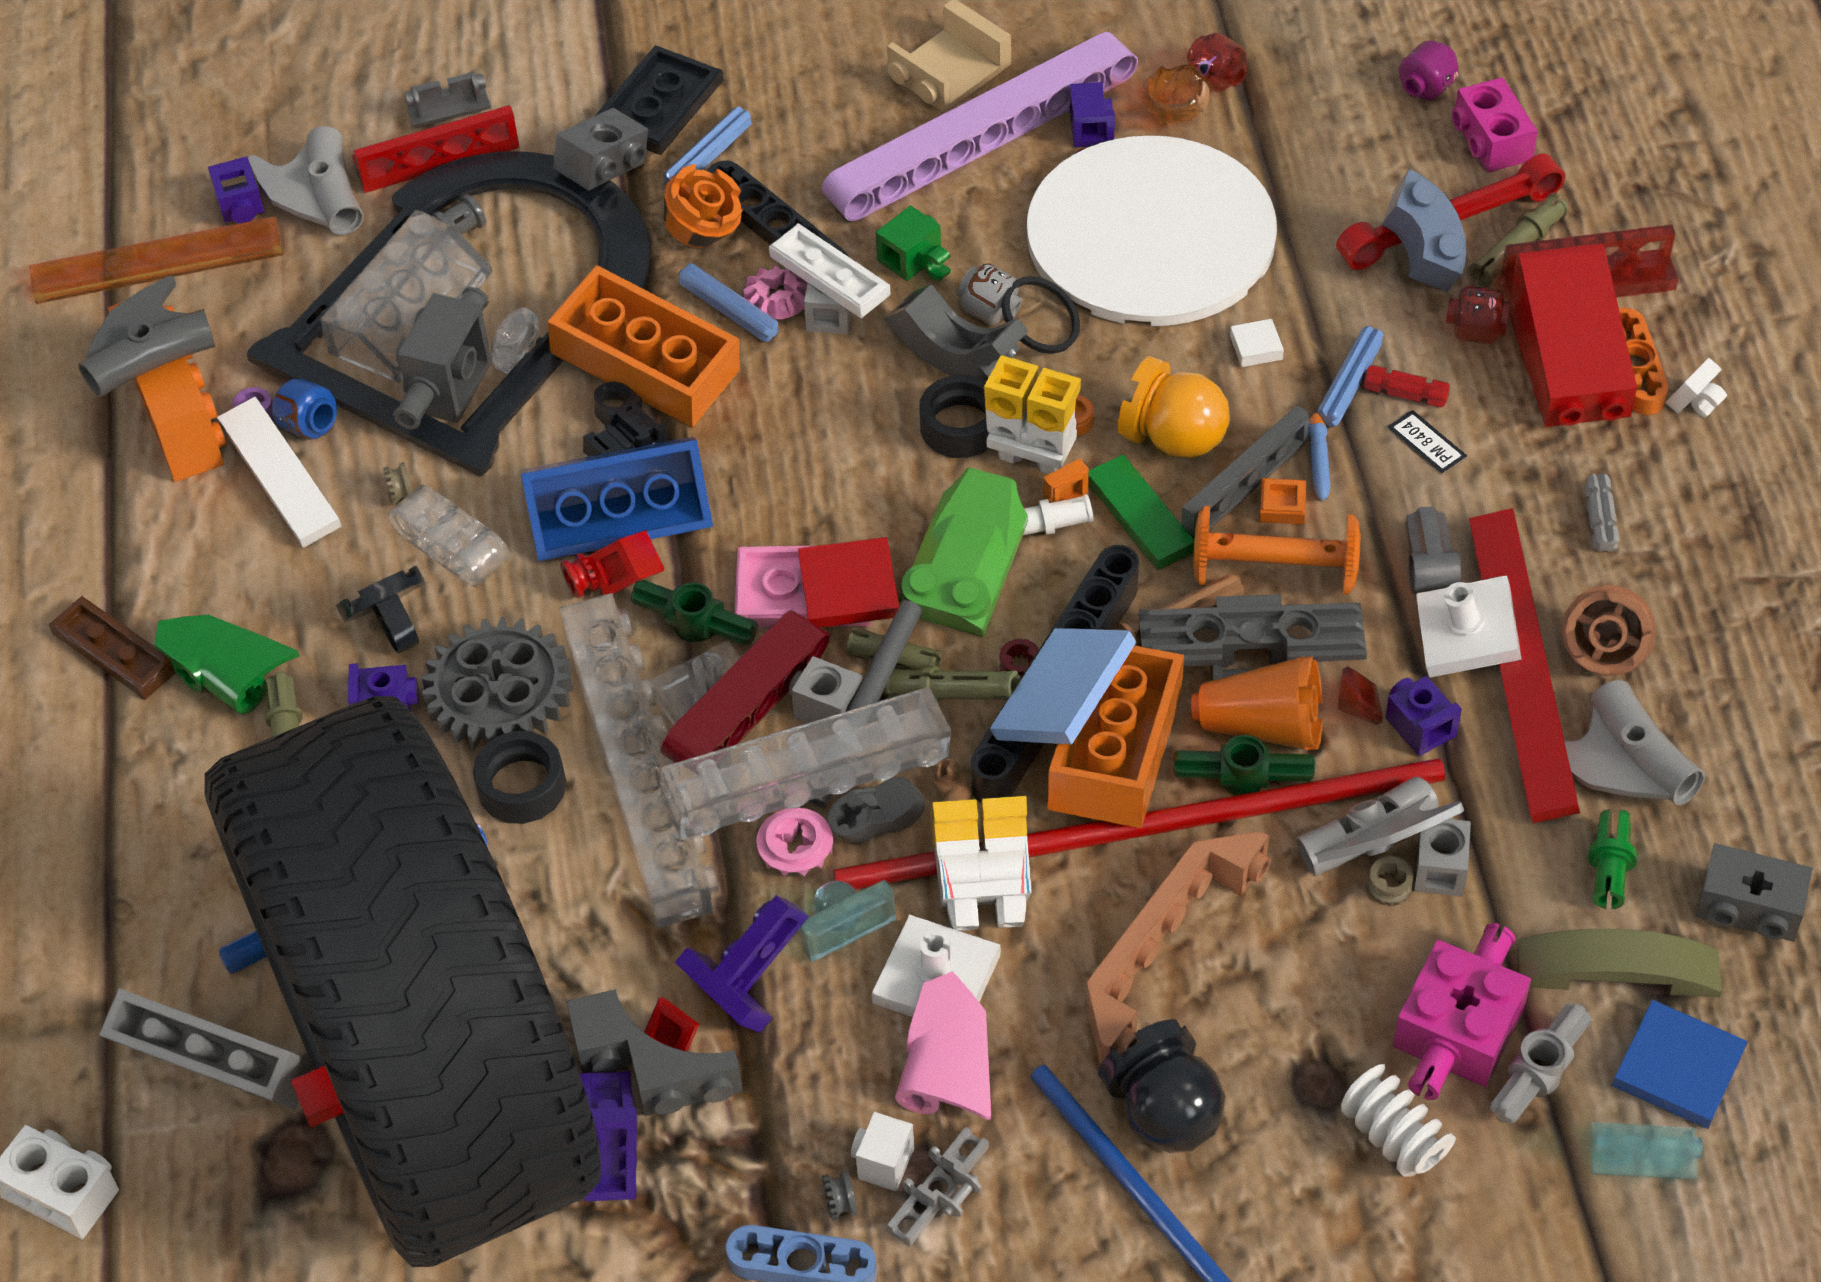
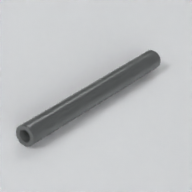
M908 600L901 602L805 795L806 801L816 807L826 808L921 616L922 609L914 602Z

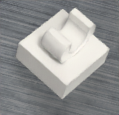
M1708 358L1665 403L1679 414L1691 402L1695 412L1706 418L1727 396L1726 392L1719 385L1709 383L1722 369Z

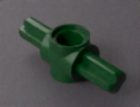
M641 580L637 581L633 586L631 602L664 615L665 623L675 627L679 637L685 641L701 642L710 639L714 634L742 645L752 644L758 629L756 621L724 610L723 602L713 598L712 592L704 584L690 582L670 590L649 581Z
M1238 735L1231 738L1226 744H1220V752L1176 751L1174 754L1173 772L1178 778L1219 779V787H1224L1229 793L1236 796L1258 792L1261 788H1268V780L1310 782L1315 775V760L1310 754L1269 753V745H1264L1258 738L1250 735Z

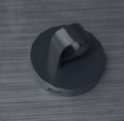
M417 565L408 569L407 573L404 570L399 571L358 591L361 597L351 601V603L347 598L338 603L336 607L343 621L346 623L374 611L388 641L397 654L418 645V635L400 600L401 597L426 583Z

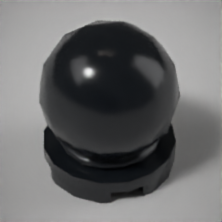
M1176 1019L1159 1021L1135 1032L1134 1034L1139 1042L1128 1048L1120 1056L1115 1048L1110 1051L1100 1064L1098 1076L1112 1097L1124 1098L1123 1109L1129 1125L1146 1144L1168 1153L1193 1151L1215 1135L1223 1119L1226 1096L1216 1072L1201 1057L1193 1055L1196 1042L1184 1025L1181 1028Z

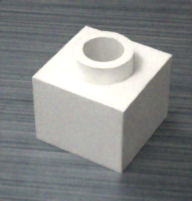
M877 1112L873 1113L867 1129L859 1128L851 1149V1157L856 1159L859 1180L897 1191L914 1150L913 1124Z

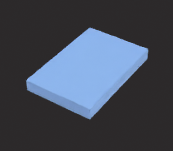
M1055 628L990 727L996 740L1072 745L1136 644L1130 630Z

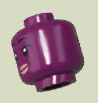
M1433 40L1424 41L1401 61L1398 68L1399 79L1403 89L1413 97L1431 101L1445 92L1456 81L1459 74L1455 52L1448 45Z

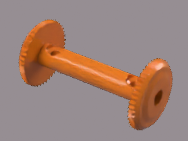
M1204 506L1199 510L1195 524L1193 555L1194 579L1199 585H1205L1207 559L1339 567L1342 568V594H1349L1354 590L1358 577L1361 541L1359 521L1354 515H1347L1344 540L1209 532L1210 506Z

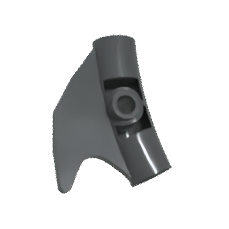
M167 276L142 289L109 312L95 335L85 360L78 364L82 377L97 396L102 397L140 375L167 363L216 347L204 309L191 313L169 311L163 307V303L176 286L173 276Z

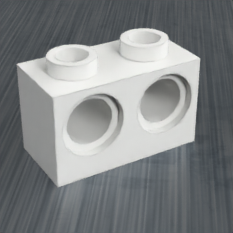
M24 1125L0 1157V1197L82 1240L116 1196L119 1188L110 1172L112 1166L105 1158L91 1150H87L82 1154L72 1149L65 1138L49 1129L41 1133ZM44 1163L39 1169L29 1172L35 1165ZM85 1184L81 1190L69 1193L74 1187Z

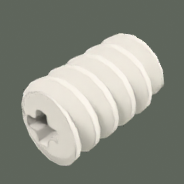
M1385 1064L1377 1065L1352 1083L1341 1103V1111L1348 1118H1355V1126L1362 1133H1369V1141L1375 1147H1383V1156L1389 1162H1397L1396 1169L1403 1177L1425 1173L1450 1151L1456 1141V1137L1450 1133L1437 1140L1435 1136L1441 1129L1442 1123L1438 1119H1433L1423 1125L1421 1122L1426 1116L1428 1108L1421 1104L1409 1110L1407 1107L1413 1100L1414 1094L1408 1089L1395 1096L1393 1093L1399 1086L1400 1079L1393 1075L1381 1081L1380 1078L1385 1070Z

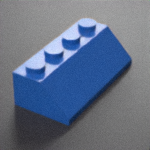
M693 436L520 470L538 561L599 550L618 539L645 530L650 539L714 527L698 444Z

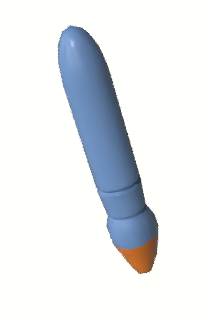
M1314 413L1309 419L1308 424L1312 481L1317 498L1326 500L1330 493L1331 484L1326 441L1328 431L1320 415Z

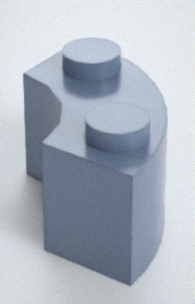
M1409 169L1393 191L1382 225L1396 233L1405 245L1410 261L1408 277L1447 293L1460 278L1465 266L1466 241L1462 223L1445 194L1427 178Z

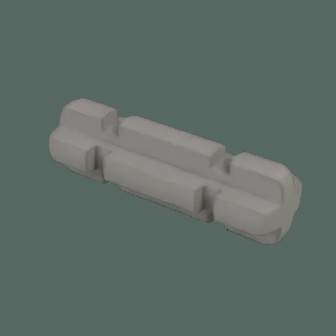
M1592 473L1586 478L1585 493L1586 498L1589 500L1587 507L1590 527L1594 533L1592 535L1593 547L1598 552H1612L1618 547L1619 533L1618 528L1614 525L1617 523L1613 495L1609 492L1612 490L1611 481L1605 473L1599 475Z

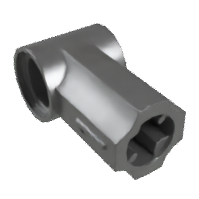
M1419 507L1414 513L1406 515L1405 528L1410 550L1408 572L1411 592L1422 593L1447 588L1451 584L1461 582L1460 559L1457 550H1451L1445 513L1437 511L1435 507Z

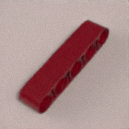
M793 610L786 612L675 723L666 735L660 753L700 780L704 779L789 692L790 683L794 675L798 671H804L812 656L819 659L822 657L829 644L830 634Z

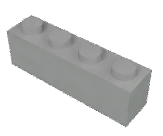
M120 988L99 1034L128 1048L293 1110L296 1109L299 1100L290 1080L311 1072L313 1068L311 1061L295 1053Z

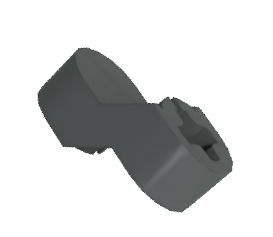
M893 777L874 788L854 789L839 798L829 810L828 821L831 829L844 841L850 844H861L878 834L899 832L913 824L921 817L924 811L925 799L922 792L908 779Z

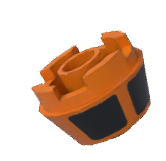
M696 164L682 168L677 175H674L669 180L665 188L663 219L667 230L679 242L693 248H705L715 244L731 234L740 224L743 209H741L738 197L741 190L734 180L720 169H716L713 174L705 170H696Z

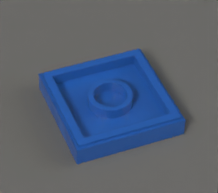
M1652 1000L1614 1077L1612 1086L1709 1129L1748 1041Z

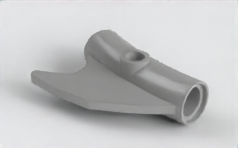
M328 126L312 129L307 135V142L293 161L286 165H272L256 155L248 158L259 187L273 206L297 217L328 226L336 235L350 234L361 226L364 214L350 186L345 167L343 137L338 130Z
M1615 680L1595 690L1590 700L1593 706V714L1589 731L1580 740L1565 741L1573 778L1587 788L1629 797L1668 799L1676 805H1682L1690 801L1702 787L1705 779L1704 771L1688 759L1661 732L1641 706L1627 682Z
M1415 776L1382 794L1377 800H1367L1354 805L1349 809L1345 817L1339 820L1334 819L1296 837V842L1306 867L1316 877L1364 853L1368 856L1383 853L1392 848L1393 843L1462 813L1464 808L1461 801L1438 807V799L1433 788L1424 779Z

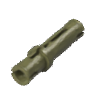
M1550 193L1533 211L1524 212L1518 218L1513 229L1481 258L1469 266L1472 279L1476 281L1485 273V276L1478 284L1489 286L1502 271L1517 259L1518 253H1523L1533 243L1538 244L1547 237L1548 230L1569 212L1566 200L1562 198L1553 207L1552 204L1560 195Z
M926 666L923 670L894 669L886 684L885 693L889 695L888 698L890 699L922 698L926 703H938L941 699L1008 700L1020 683L1021 676L1017 675V671L941 670L938 666Z

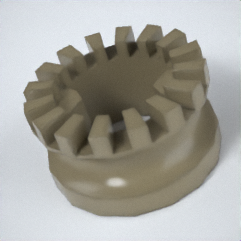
M399 463V467L395 470L390 469L388 466L383 467L387 485H392L388 487L392 504L397 505L401 498H407L409 501L414 500L405 463Z
M1393 856L1377 860L1371 866L1369 874V894L1371 897L1374 896L1375 901H1381L1382 905L1389 903V906H1394V903L1400 905L1411 894L1414 878L1412 868L1406 861ZM1385 873L1387 876H1390V873H1393L1396 881L1403 884L1397 887L1387 886L1386 879L1380 878V876L1383 877Z

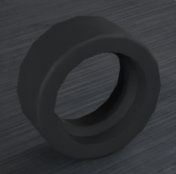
M951 375L937 380L926 388L920 399V433L930 448L939 454L952 458H969L984 453L989 449L987 447L989 432L987 431L986 418L978 424L966 428L950 427L935 419V415L940 411L954 405H969L978 408L986 414L985 380L970 375Z
M514 731L499 735L487 743L475 759L473 776L481 805L492 817L503 822L525 824L542 819L555 810L564 797L566 777L559 750L548 738L535 732ZM519 761H532L545 766L548 774L544 781L531 791L513 794L504 793L493 787L492 779L499 770L508 764Z

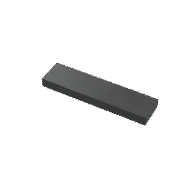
M1296 405L1182 507V526L1193 539H1195V524L1201 508L1210 506V530L1261 484L1262 478H1268L1307 443L1309 412Z

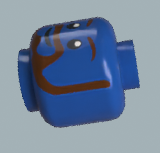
M302 378L291 379L284 383L276 392L272 404V415L274 422L281 430L307 440L318 439L325 435L334 425L337 416V404L334 395L328 388Z

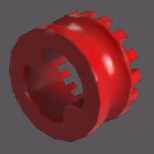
M583 553L577 554L574 562L570 563L568 560L560 562L563 577L570 591L577 599L583 597V592L586 589L594 592L599 587L595 573L589 572L592 566H588L589 561Z

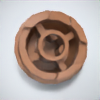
M1615 585L1592 587L1578 595L1566 610L1561 628L1564 646L1574 662L1588 672L1604 676L1626 674L1640 666L1653 650L1657 634L1654 614L1645 600L1630 589Z

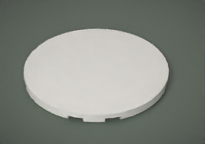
M1167 136L1119 138L1096 144L1072 155L1054 168L1041 182L1031 200L1027 216L1028 249L1040 276L1059 286L1072 301L1090 309L1091 315L1125 324V320L1151 322V326L1177 325L1204 319L1231 307L1248 294V289L1258 279L1264 277L1274 255L1277 235V221L1272 201L1264 186L1245 166L1210 146L1191 140Z

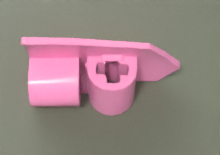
M952 971L923 983L908 1033L906 1049L908 1056L895 1099L902 1107L915 1113L933 1114L938 1111L940 1102H945L990 1120L991 1100L986 1010Z

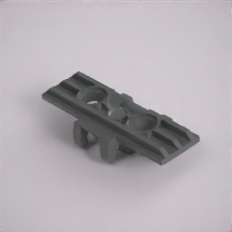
M1281 594L1218 596L1216 597L1215 608L1139 610L1141 647L1183 654L1184 666L1210 665L1211 681L1258 669H1222L1228 668V665H1233L1234 652L1239 651V649L1267 648L1270 663L1274 664L1302 656L1313 657V660L1317 662L1367 659L1360 603L1282 605ZM1301 625L1308 628L1311 635L1304 639H1295L1289 636L1286 630L1291 626ZM1208 628L1217 633V639L1211 642H1202L1197 640L1193 633L1199 629Z

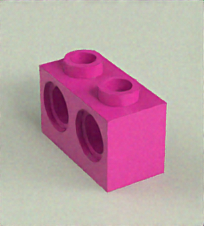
M1503 77L1458 89L1456 106L1452 109L1453 124L1457 131H1462L1469 142L1472 155L1480 159L1488 173L1525 163L1534 156L1538 130Z

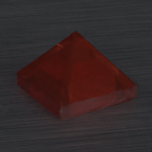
M1349 666L1342 669L1337 710L1375 725L1382 723L1383 716L1376 684Z

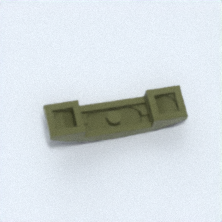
M1603 928L1550 932L1518 939L1517 942L1518 973L1532 978L1529 988L1569 990L1571 980L1669 984V995L1720 997L1722 993L1718 949L1679 936L1642 930Z

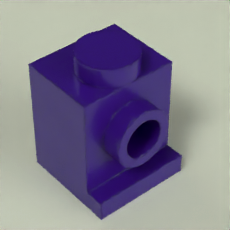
M1102 82L1070 84V121L1074 148L1091 147L1102 142L1114 140L1115 113L1112 99H1104Z
M248 156L208 166L224 223L233 220L241 224L248 223L254 219L256 214L264 212ZM245 176V182L222 187L221 181Z
M358 663L349 664L348 704L350 706L372 696H395L411 711V705L419 704L417 678L409 677L406 665L359 669Z
M1427 676L1416 682L1408 677L1400 680L1392 687L1388 696L1385 718L1418 756H1421L1457 736L1462 709L1457 703L1451 704Z

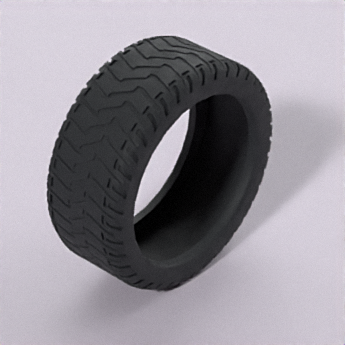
M372 696L220 758L205 773L204 795L210 814L248 912L314 1070L323 1066L327 1070L344 1114L335 1117L377 1214L397 1253L412 1267H434L587 1197L600 1183L601 1155L594 1119L577 1065L538 962L488 847L445 761L416 716L395 696Z

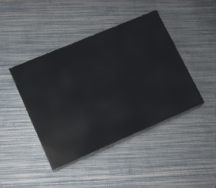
M655 45L596 115L615 108L649 129L647 150L662 155L724 81L723 70Z

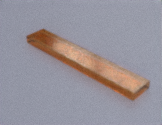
M270 217L29 265L32 295L36 304L161 280L167 276L176 277L282 256L283 251L276 217Z

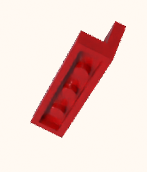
M508 105L356 149L352 159L364 192L368 193L415 179L423 173L451 161L478 154L508 152L518 149L520 146L514 113L511 106Z

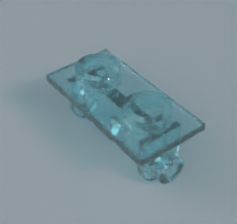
M1591 1122L1592 1174L1698 1179L1697 1158L1702 1157L1703 1142L1701 1137H1696V1128Z

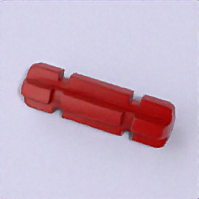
M1369 365L1365 373L1364 388L1369 391L1381 393V390L1384 389L1387 390V395L1421 403L1422 399L1427 400V405L1440 408L1445 406L1449 397L1450 384L1444 381L1433 379L1432 383L1426 382L1427 377L1398 370H1392V373H1387V368L1377 365Z

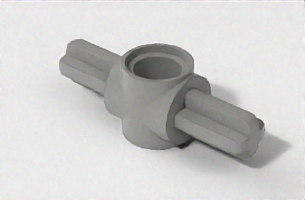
M1578 1003L1575 1005L1566 1004L1548 1029H1537L1523 1039L1519 1054L1508 1067L1510 1079L1490 1104V1110L1496 1115V1119L1502 1123L1508 1122L1513 1124L1534 1097H1544L1557 1089L1562 1073L1574 1059L1573 1045L1591 1023V1016L1585 1011V1007ZM1532 1060H1543L1550 1066H1540Z

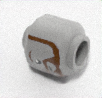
M990 263L982 264L979 268L972 266L963 277L957 290V296L961 297L960 305L962 310L988 326L998 325L1004 320L1001 306L1002 299L1007 289L1012 287V283L1017 279ZM1020 287L1014 289L1010 298V309L1013 318L1019 311L1023 301L1022 298L1018 297Z

